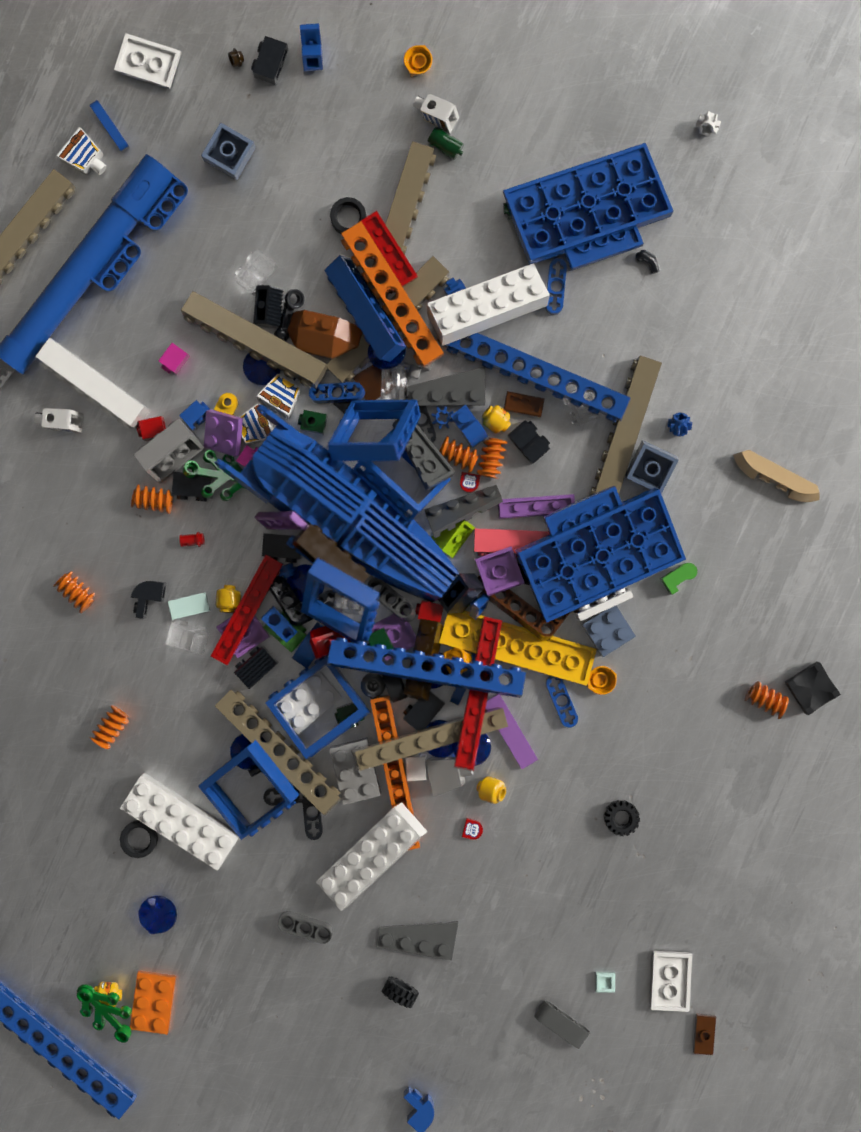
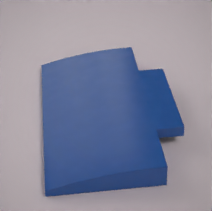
M646 143L503 190L513 224L529 265L565 253L571 270H575L642 247L644 242L638 228L669 218L674 212Z
M615 486L606 488L544 516L543 518L550 535L515 550L546 622L552 621L686 560L660 489L652 488L621 502Z

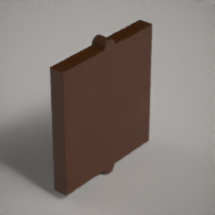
M381 360L359 372L353 378L355 382L360 383L365 389V400H376L397 388L390 376L391 372L387 371Z

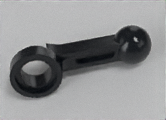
M291 289L286 293L281 326L274 332V336L285 342L289 338L288 327L293 311L304 304V295L300 290ZM292 294H295L297 297L295 304L290 302Z

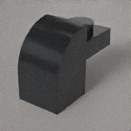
M145 581L134 588L131 598L138 599L133 609V613H136L135 618L145 619L147 617L149 600L164 602L166 582Z

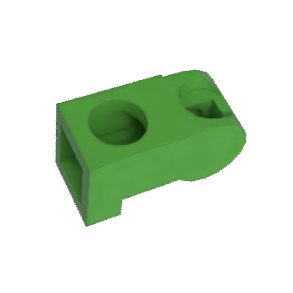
M684 563L661 577L660 580L669 594L673 595L679 591L676 587L687 579L691 580L696 577L697 567L692 563Z

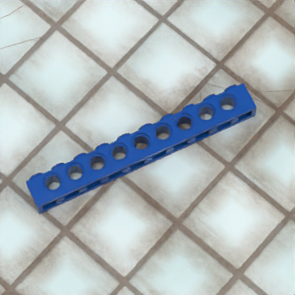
M479 333L445 345L447 351L457 355V353L465 355V359L471 362H475V360L482 362V366L490 370L494 367L500 370L499 373L506 377L512 375L517 377V381L527 385L529 382L534 384V388L539 391L545 392L548 390L553 393L552 396L563 400V397L571 400L570 403L577 407H581V405L588 407V411L598 415L602 413L606 415V419L612 422L622 420L631 399L626 395ZM463 340H470L471 345L468 348H462L461 342ZM482 347L489 349L488 353L484 356L478 354L479 349ZM500 354L506 356V360L503 363L496 362V357ZM516 362H522L524 367L522 370L516 371L513 369V365ZM538 369L542 374L539 378H533L531 372ZM551 377L559 379V383L555 386L550 385L548 381ZM573 384L577 387V390L574 393H568L566 387ZM592 392L595 398L587 401L584 399V394ZM609 399L613 405L611 408L606 409L602 406V401Z
M344 638L331 640L327 666L521 698L523 695L526 672H521L520 668L510 667V670L503 669L502 665L498 664L485 666L480 661L467 663L463 662L464 659L452 657V660L444 659L443 655L433 654V656H426L425 652L421 651L408 653L405 652L406 649L397 647L394 650L386 649L385 645L375 644L372 647L367 646V643L362 641L349 643ZM348 649L353 650L355 656L351 659L344 656V652ZM371 653L374 656V660L367 662L363 659V655ZM385 656H390L394 662L391 665H385L382 659ZM409 659L412 661L413 666L409 669L404 668L402 661ZM425 662L430 663L432 670L425 672L421 665ZM441 667H450L451 674L444 675L441 672ZM467 669L470 671L471 676L463 678L460 671ZM480 673H488L490 680L487 682L482 681ZM502 675L508 677L509 684H501L499 677Z
M0 982V1021L3 1023V1026L7 1030L16 1033L21 1042L28 1043L37 1055L46 1058L51 1067L58 1068L67 1080H72L76 1083L77 1088L81 1092L88 1093L97 1105H102L106 1108L110 1116L120 1119L133 1104L137 1095ZM5 1007L11 1008L13 1014L6 1013ZM20 1019L25 1020L28 1026H22L20 1024ZM34 1032H40L42 1039L36 1038ZM49 1044H54L57 1047V1051H52L49 1048ZM64 1057H70L72 1063H66ZM78 1069H84L87 1075H81ZM94 1081L100 1082L101 1085H102V1087H101V1088L95 1087L94 1084H93V1082H94ZM108 1094H114L116 1100L109 1099Z

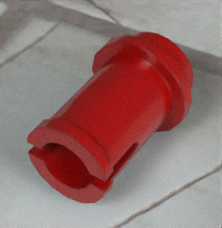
M200 532L180 535L179 538L181 547L195 545L201 547V545L205 544L204 534Z

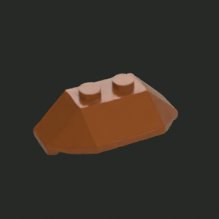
M307 310L293 312L288 327V334L296 348L305 353L331 359L345 354L351 349L358 348L363 333L355 324L344 319Z

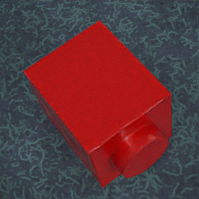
M162 416L138 421L139 426H137L139 438L142 437L144 441L152 440L156 434L166 429L165 420Z
M422 600L421 604L417 603L416 605L417 619L440 623L443 606L438 603Z

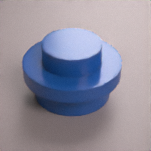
M293 563L283 565L278 574L288 578L295 575L294 571L297 568Z

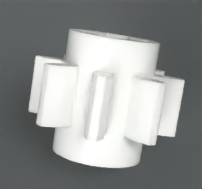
M710 111L704 115L700 114L699 120L696 123V127H700L699 134L702 133L707 137L712 133L717 134L721 121H717L718 114L711 113Z

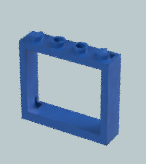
M352 400L328 442L327 451L330 453L332 461H399L421 417L417 400ZM400 419L388 442L348 443L359 420Z
M393 428L379 442H388L395 429ZM404 449L401 457H403L414 468L412 462L410 461ZM358 461L352 469L409 523L451 480L448 478L436 485L417 504L372 461Z
M318 558L307 573L301 612L354 643L355 641L364 642V640L368 641L373 633L371 630L375 625L374 619L378 613L376 610L380 605L378 602L380 593ZM321 583L364 608L360 624L318 600Z
M329 656L314 661L315 665L309 669L307 667L299 673L300 677L286 682L283 685V690L273 692L268 696L269 700L265 702L305 759L313 757L371 713L339 668L327 666ZM327 666L359 710L310 747L306 748L275 704L323 667Z
M256 740L198 785L241 840L247 835L250 837L255 835L259 831L257 829L259 826L262 829L271 822L270 818L273 817L274 820L283 813L282 809L286 808L288 810L296 804L294 800L300 795ZM248 756L251 757L284 798V800L252 824L246 820L216 782Z

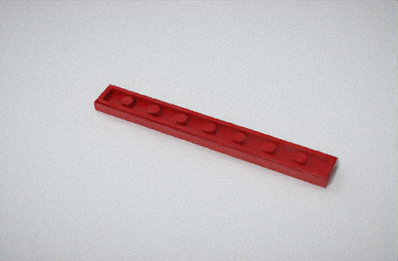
M483 617L475 661L483 662L485 666L494 664L502 620ZM480 673L482 681L487 682L490 680L488 673ZM469 690L454 763L455 768L469 771L474 770L488 698L487 692Z

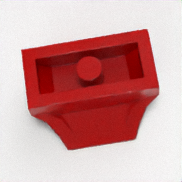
M326 626L310 631V644L316 659L329 656L331 640H336V638L347 639Z

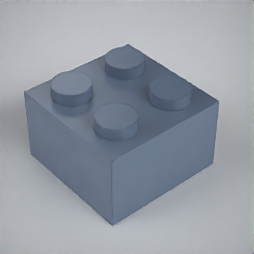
M220 122L201 157L204 162L238 180L256 146L252 140Z
M642 440L625 475L627 479L646 488L660 489L662 494L679 459L676 455Z
M617 606L602 611L581 623L602 657H605L636 637Z

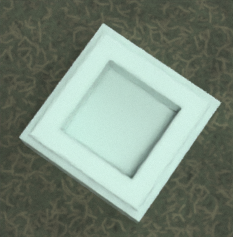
M595 972L596 993H615V972Z

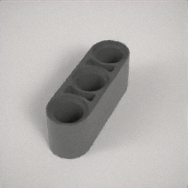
M378 578L369 580L367 586L371 589H374L377 585L382 586L378 591L380 593L378 602L403 622L414 620L416 611L410 602L383 580ZM390 597H396L395 602L387 603ZM405 608L410 609L409 614L402 615V611Z
M291 911L283 912L278 920L279 929L285 933L321 944L328 943L332 938V926L326 922ZM290 918L292 924L286 926L283 924L282 919ZM307 923L311 929L303 931L300 925ZM326 929L329 935L322 937L319 935V931Z
M547 1000L544 1001L534 1015L540 1023L578 1049L590 1034L587 1028Z

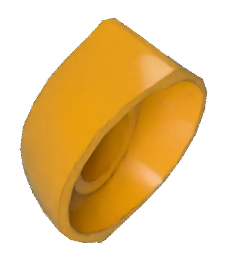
M416 45L409 48L404 55V64L410 77L421 75L428 71L432 65L433 57L425 45Z
M453 648L443 653L444 659L452 660V657L464 659L463 662L471 663L472 661L471 654L462 649ZM445 666L448 673L451 674L450 667ZM462 669L460 671V674L465 672L467 669Z
M606 666L596 667L590 673L587 688L599 695L608 694L616 686L617 674Z

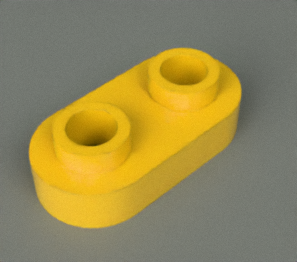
M224 393L220 396L214 410L234 415L238 407V399L231 393ZM226 399L231 400V404L229 406L225 405Z

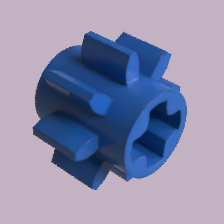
M454 278L446 281L447 287L443 290L446 296L466 289L461 279L455 281Z
M447 406L444 407V410H440L437 407V414H431L432 417L436 418L432 424L437 423L439 430L442 426H446L449 429L448 423L454 422L450 415L454 412H448ZM442 413L448 416L445 423L442 420L438 421L440 418L439 414Z
M679 412L674 414L672 419H668V427H670V432L675 436H684L685 434L687 435L688 430H692V422L687 414Z

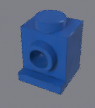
M196 400L179 416L195 431L197 430L196 424L201 425L206 421V411L210 410V408L204 402L199 403Z

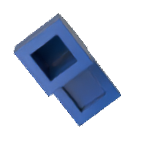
M319 24L300 25L304 71L323 70Z
M466 405L450 415L471 448H474L488 438L484 428Z
M317 622L311 631L324 626ZM310 631L292 657L293 660L305 668L309 667L315 659L310 644Z
M408 1087L404 1091V1099L414 1109L407 1115V1123L417 1132H425L434 1119L433 1100L429 1094L422 1099L423 1096L417 1089L413 1090L411 1087Z

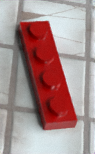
M375 211L362 219L361 222L401 286L404 287L417 279L418 275L379 213Z

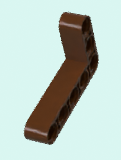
M481 575L478 576L479 581H482ZM484 587V589L481 591V593H480L481 595H482L483 593H485V594L487 595L486 590H485V587ZM510 589L502 591L505 596L503 599H498L495 594L489 596L491 603L544 641L552 638L571 613L563 615L561 619L546 622L542 613ZM516 603L519 605L520 610L514 611L510 605ZM526 616H534L535 622H528ZM541 627H548L551 633H543Z

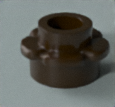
M233 48V51L228 52L232 67H241L242 62H244L242 52L237 51L235 48Z

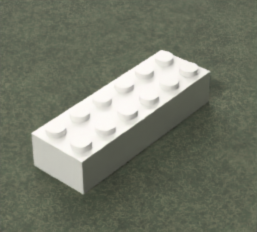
M534 263L427 303V316L441 345L444 346L548 306L550 295Z
M51 338L47 340L36 355L40 360L39 364L51 372L55 370L56 373L54 375L67 384L71 382L70 387L82 395L86 393V398L97 406L103 405L102 410L114 418L118 416L117 421L125 427L137 429V426H139L138 421L144 420L150 412L144 405Z
M145 773L139 777L120 807L129 815L217 871L239 839L232 828Z
M400 803L345 853L316 883L339 910L342 911L427 833V830L405 805Z

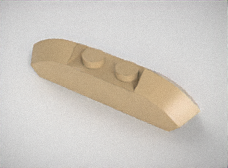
M751 450L733 455L739 468L753 480L759 475L760 480L766 483L771 481L777 484V489L783 492L788 490V498L796 501L813 502L820 500V492L816 484Z

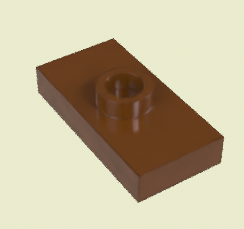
M507 391L504 410L541 418L545 398Z
M696 1014L694 1054L713 1055L716 1027L715 1015Z

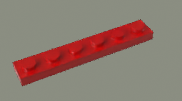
M265 555L211 657L227 666L229 665L283 563Z

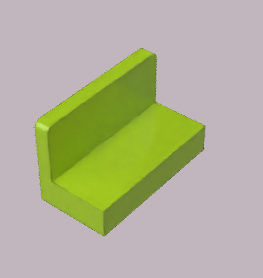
M462 520L455 524L456 527L448 531V529L440 532L439 537L434 538L432 536L431 538L443 552L453 558L475 529L468 521Z

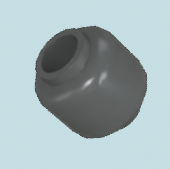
M368 673L363 677L361 690L365 696L376 698L384 692L385 683L382 675Z

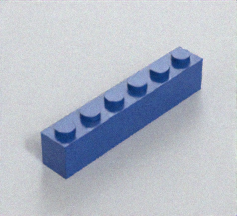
M339 255L324 270L328 276L327 279L336 288L338 297L344 301L346 310L354 317L355 324L362 330L366 342L372 346L374 355L379 360L391 362L406 348V345L352 259Z

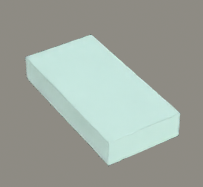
M206 592L168 601L172 620L210 611Z

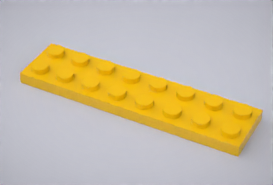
M468 611L447 614L439 643L476 654L484 616L480 615L475 620L469 616L470 612ZM502 621L495 660L587 686L597 649L554 636L544 641L526 628Z

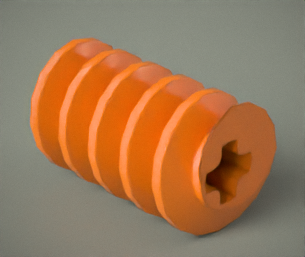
M449 436L445 437L439 450L444 458L447 456L448 463L454 459V466L461 463L462 470L468 466V473L472 472L479 455L476 456L477 449L470 453V446L463 449L462 442L458 446H456L455 439L449 443Z
M489 438L483 440V443L488 447L481 449L486 454L480 455V459L484 462L478 463V466L483 469L477 470V474L498 479L495 475L501 474V471L496 468L503 466L498 460L504 459L500 452L506 451L501 445L507 444V441Z
M138 484L133 491L131 507L133 508L136 503V508L138 509L143 506L144 510H148L151 506L152 511L159 509V512L163 513L166 509L167 514H170L174 497L171 496L170 490L163 494V489L160 488L159 492L156 493L155 487H152L151 491L148 492V486L141 490L140 484Z
M71 571L64 574L53 587L58 586V592L64 591L62 594L64 598L70 596L68 602L72 603L75 601L74 608L81 607L79 610L81 614L93 604L95 593L93 592L88 595L87 593L90 588L82 589L84 582L77 584L76 582L79 577L77 576L72 579L73 572Z
M759 681L750 687L745 696V701L751 698V705L757 701V708L759 709L765 705L764 712L772 709V716L778 712V719H781L784 715L789 700L787 696L782 697L780 692L775 693V690L772 688L768 690L767 685L761 687V682Z
M113 705L110 706L113 713L106 712L109 718H101L104 725H96L99 728V732L93 730L92 733L95 737H89L104 749L111 748L110 743L116 741L114 736L118 737L120 735L118 730H124L123 724L129 723L128 715Z

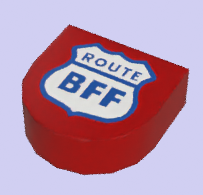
M462 472L460 478L461 489L465 492L475 491L478 488L481 475Z
M466 818L462 837L472 840L481 837L483 833L482 824L477 820Z

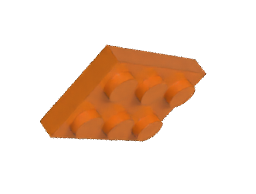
M138 971L130 1022L131 1030L168 1035L177 976Z

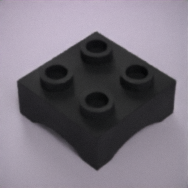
M817 661L785 681V684L806 715L812 714L827 702L841 695L828 677L822 664Z

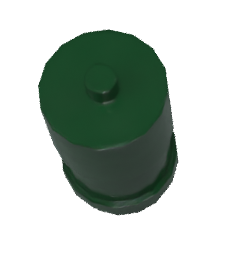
M437 126L433 129L427 140L430 145L435 146L453 160L458 155L462 156L463 142L454 136H450Z

